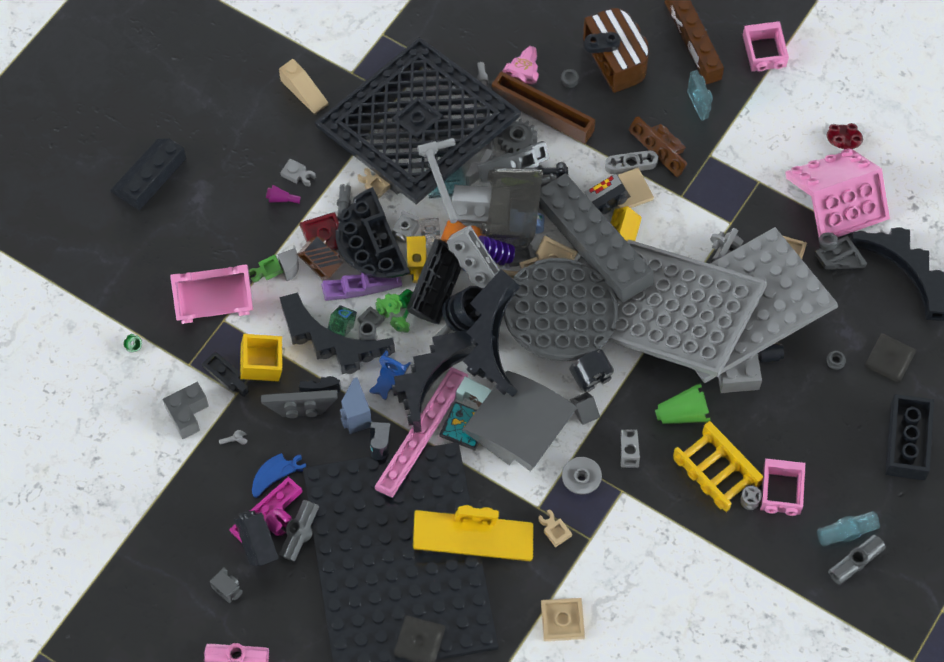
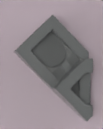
M528 244L527 247L515 246V257L513 262L509 264V267L520 266V262L537 257L536 250L533 249L531 244Z

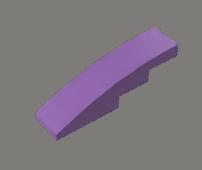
M361 273V275L342 276L341 280L322 281L321 286L325 301L388 291L402 287L401 277L380 278Z

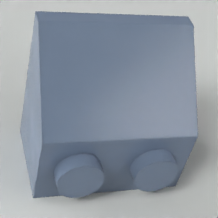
M356 377L353 378L341 401L342 409H340L344 429L348 428L350 434L370 428L372 422L368 403Z

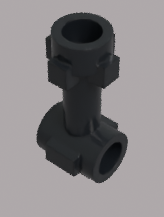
M564 162L557 163L554 168H542V165L534 168V177L542 178L543 175L552 173L559 178L564 174L568 175V167Z

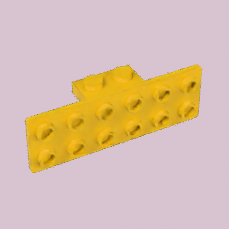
M469 505L459 506L455 514L416 510L414 513L413 548L417 550L532 561L533 523L498 519L499 511L488 507L479 509Z

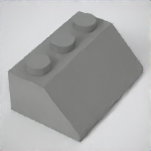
M454 185L452 205L458 221L462 223L507 226L510 188Z

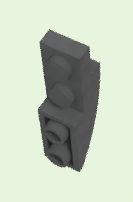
M540 141L514 153H506L481 163L477 167L481 182L486 183L530 170L550 158L546 142Z

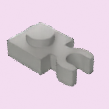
M292 159L288 160L280 172L282 177L296 184L301 180L305 186L311 185L310 181L307 180L308 177L316 178L313 171H306L305 165Z

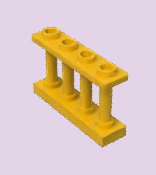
M709 421L703 427L702 438L684 452L679 447L675 448L673 456L675 462L687 470L688 476L700 484L702 491L714 499L716 506L728 512L731 507L729 500L748 485L758 488L762 484L764 476ZM707 443H712L716 447V451L696 466L689 457ZM721 456L725 457L730 462V465L709 480L703 471ZM734 471H739L743 475V479L723 494L716 485Z

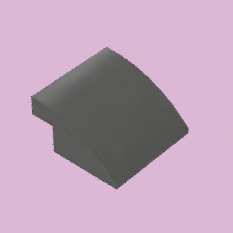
M506 371L507 378L518 392L513 397L508 393L503 395L495 386L462 431L509 466L515 460L531 472L578 407L544 385L520 374Z

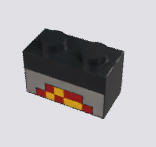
M617 173L584 192L603 215L609 213L613 207L625 203L631 197Z

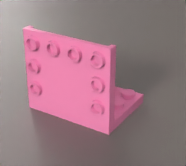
M844 149L841 153L827 155L824 159L813 160L804 166H795L785 172L786 179L812 197L819 237L827 232L834 233L837 237L890 219L882 168L853 149Z

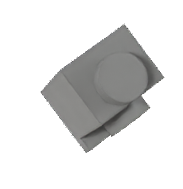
M402 211L400 218L392 229L394 238L399 242L407 243V237L415 236L420 227L419 217Z

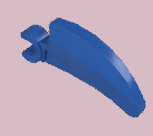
M281 453L265 462L254 478L252 486L253 496L258 498L269 486L295 471H303L306 464H296L302 459V456L297 455L293 460L286 461Z

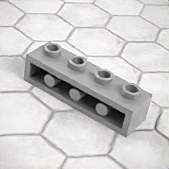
M470 225L452 234L448 239L449 250L455 254L459 265L465 269L469 280L475 286L484 288L500 271Z

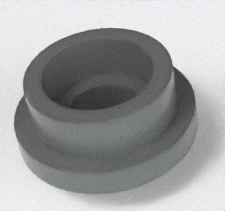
M833 351L828 354L826 363L831 369L839 370L845 366L846 358L842 352ZM836 359L839 363H835L833 360Z

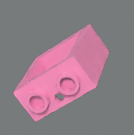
M780 21L744 26L743 40L751 71L787 67L789 56ZM775 38L779 56L756 59L751 41Z
M765 459L760 510L771 514L782 512L789 516L800 515L804 499L805 463ZM769 474L797 477L796 504L767 500Z

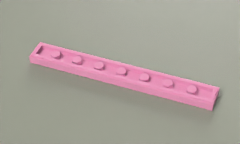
M452 367L449 369L421 413L422 431L414 433L412 427L376 483L375 490L393 498L455 400L456 391L464 377H468V374Z

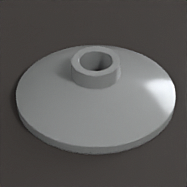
M573 458L563 468V483L573 493L589 494L595 491L601 483V469L590 458ZM583 476L585 480L581 481L578 477Z

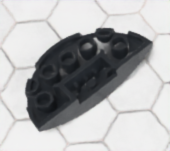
M371 187L353 198V203L347 209L344 208L339 216L338 230L335 231V237L341 256L351 267L368 276L396 278L410 274L374 188Z

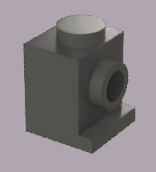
M224 567L210 581L212 589L228 603L232 600H237L243 592L239 588V581L234 576H229L227 569Z

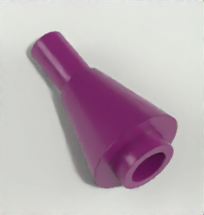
M272 185V188L268 187L266 194L269 203L289 201L299 204L301 196L289 194Z

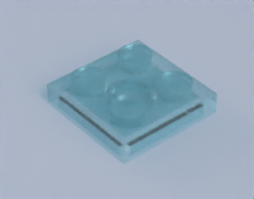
M698 70L690 72L687 93L702 121L708 119L713 97L711 91L707 90L704 77L700 76Z

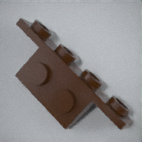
M639 116L635 117L628 130L649 151H654L658 155V159L676 177H679L687 166V162L679 155L684 152L686 147L662 124L649 127Z

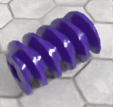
M487 236L478 237L495 264L504 266L513 262L515 257L514 245Z

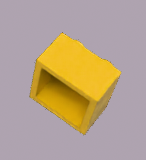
M243 334L240 355V379L279 381L282 373V336Z

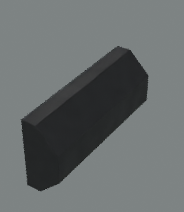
M434 239L407 306L409 313L434 324H440L443 316V304L451 296L462 269L455 254L449 250L448 244L440 239Z

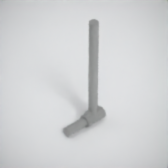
M454 138L417 146L419 155L428 159L451 223H456L458 219L434 155L439 149L454 146Z

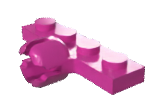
M287 477L250 511L255 510V512L263 513L268 529L276 536H282L286 532L281 527L286 528L288 522L292 520L291 516L284 509L303 491L300 486ZM236 525L232 526L229 529L231 534L242 543Z

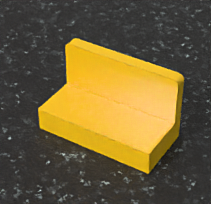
M629 206L614 209L610 223L626 241L628 239L635 241L642 217Z

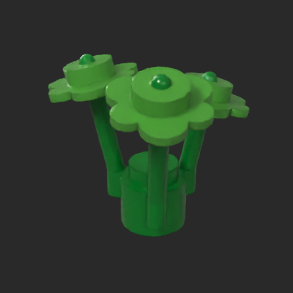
M406 289L400 295L388 293L385 295V299L377 298L375 303L376 310L386 318L390 317L391 312L398 314L400 308H407L413 292ZM406 309L402 317H392L390 325L396 331L409 332L410 324L406 322L409 314L408 310Z

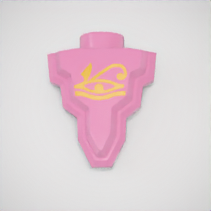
M529 46L520 57H516L511 63L506 64L503 72L523 83H537L539 74L537 73L538 65L535 63L537 59L536 47Z

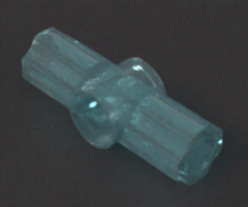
M874 511L856 517L846 516L835 524L819 528L817 530L818 539L823 547L842 540L844 542L855 540L861 534L879 529V518Z

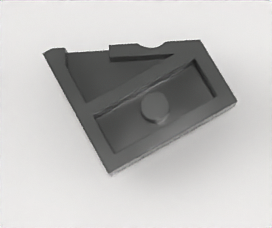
M848 236L839 239L838 246L834 250L826 251L819 249L815 251V256L824 269L865 268L867 262Z

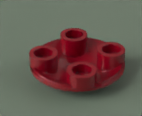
M853 123L848 125L831 124L826 135L828 141L833 146L841 149H855L863 142V135L858 130V126Z

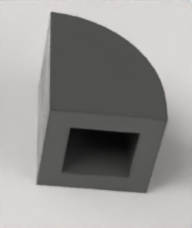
M588 392L570 399V402L578 407L575 410V414L582 425L600 418L594 396Z

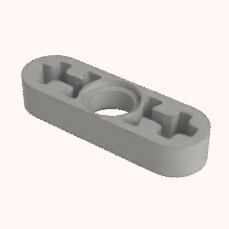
M654 151L612 155L605 161V170L609 174H620L635 168H639L640 171L654 169L658 163V155ZM633 159L637 163L634 166H630L626 161Z

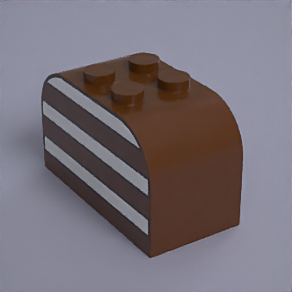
M611 8L584 19L583 39L585 40L590 34L614 32L620 36V47L617 50L591 53L613 93H616L643 81L647 72L649 47L646 37L640 33L638 23L633 21L630 14L619 8Z

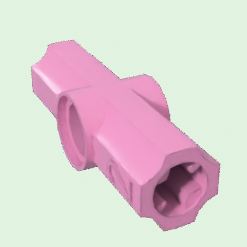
M238 643L231 645L207 644L205 647V662H268L269 648L242 646ZM234 653H242V655L239 658H232V655Z

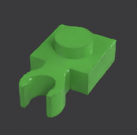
M276 255L258 262L259 268L249 270L250 276L256 274L255 277L251 278L253 283L258 282L262 277L269 280L284 273Z

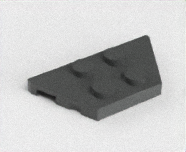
M337 390L261 395V403L280 416L287 418L322 415L338 399Z

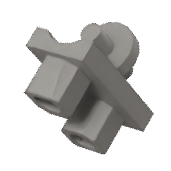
M733 228L731 233H726V235L724 232L712 234L710 241L713 243L712 248L717 249L712 258L713 261L730 253L729 247L737 249L742 245L743 240L737 236V229Z

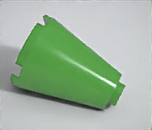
M701 383L658 404V409H655L657 420H662L663 424L711 421L705 415L709 411L704 392H699L698 389L702 387Z

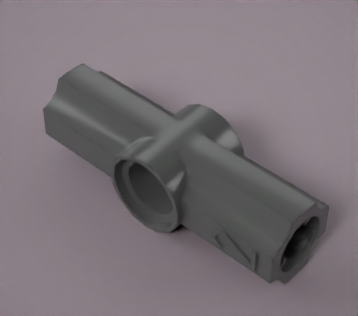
M303 500L296 518L289 521L286 526L288 536L279 556L295 562L302 544L307 542L312 536V528L310 526L319 508L318 505Z
M873 535L829 570L831 578L835 583L841 585L886 549L884 542L879 536ZM853 557L860 558L862 562H855Z

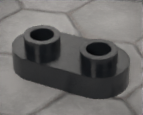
M614 32L590 34L584 40V48L589 53L615 51L620 47L621 39Z

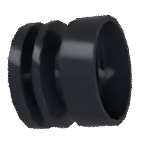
M469 286L449 297L444 302L442 309L443 318L447 326L454 332L469 330L480 318L473 312L475 308L470 303L483 288Z

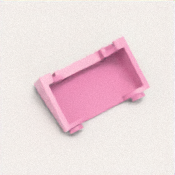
M248 265L170 275L176 320H181L182 324L192 323L193 318L237 312L239 316L250 315V311L253 310Z

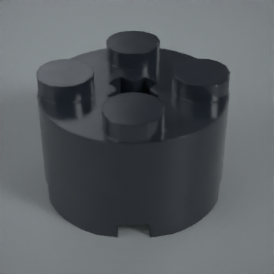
M600 349L599 353L597 350H594L578 359L579 364L576 366L572 364L569 367L578 386L585 393L592 391L595 388L594 385L599 382L602 384L609 382L612 379L610 375L614 373V368L602 349Z

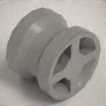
M748 486L743 490L740 503L745 509L754 510L759 506L762 498L760 489L755 486Z

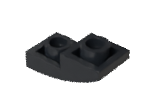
M333 376L321 377L320 383L307 380L300 381L299 384L300 392L341 391L340 379Z

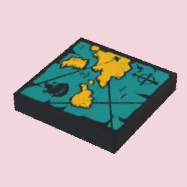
M455 401L440 431L439 437L454 443L459 442V445L476 451L479 443L462 430L477 410Z

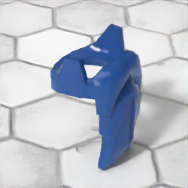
M385 351L379 359L382 366L380 376L377 379V384L369 390L372 394H379L384 400H387L388 393L392 390L391 385L395 384L394 376L405 374L411 365V362L403 365L388 357V351Z

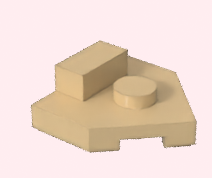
M547 236L542 237L536 250L538 261L548 258L574 260L578 253Z

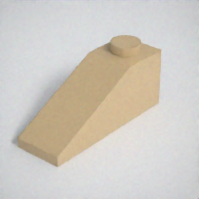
M294 59L279 68L281 81L314 114H317L329 105L305 70Z

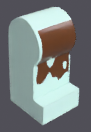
M465 376L456 391V399L463 402L466 398L477 403L478 407H480L492 390Z

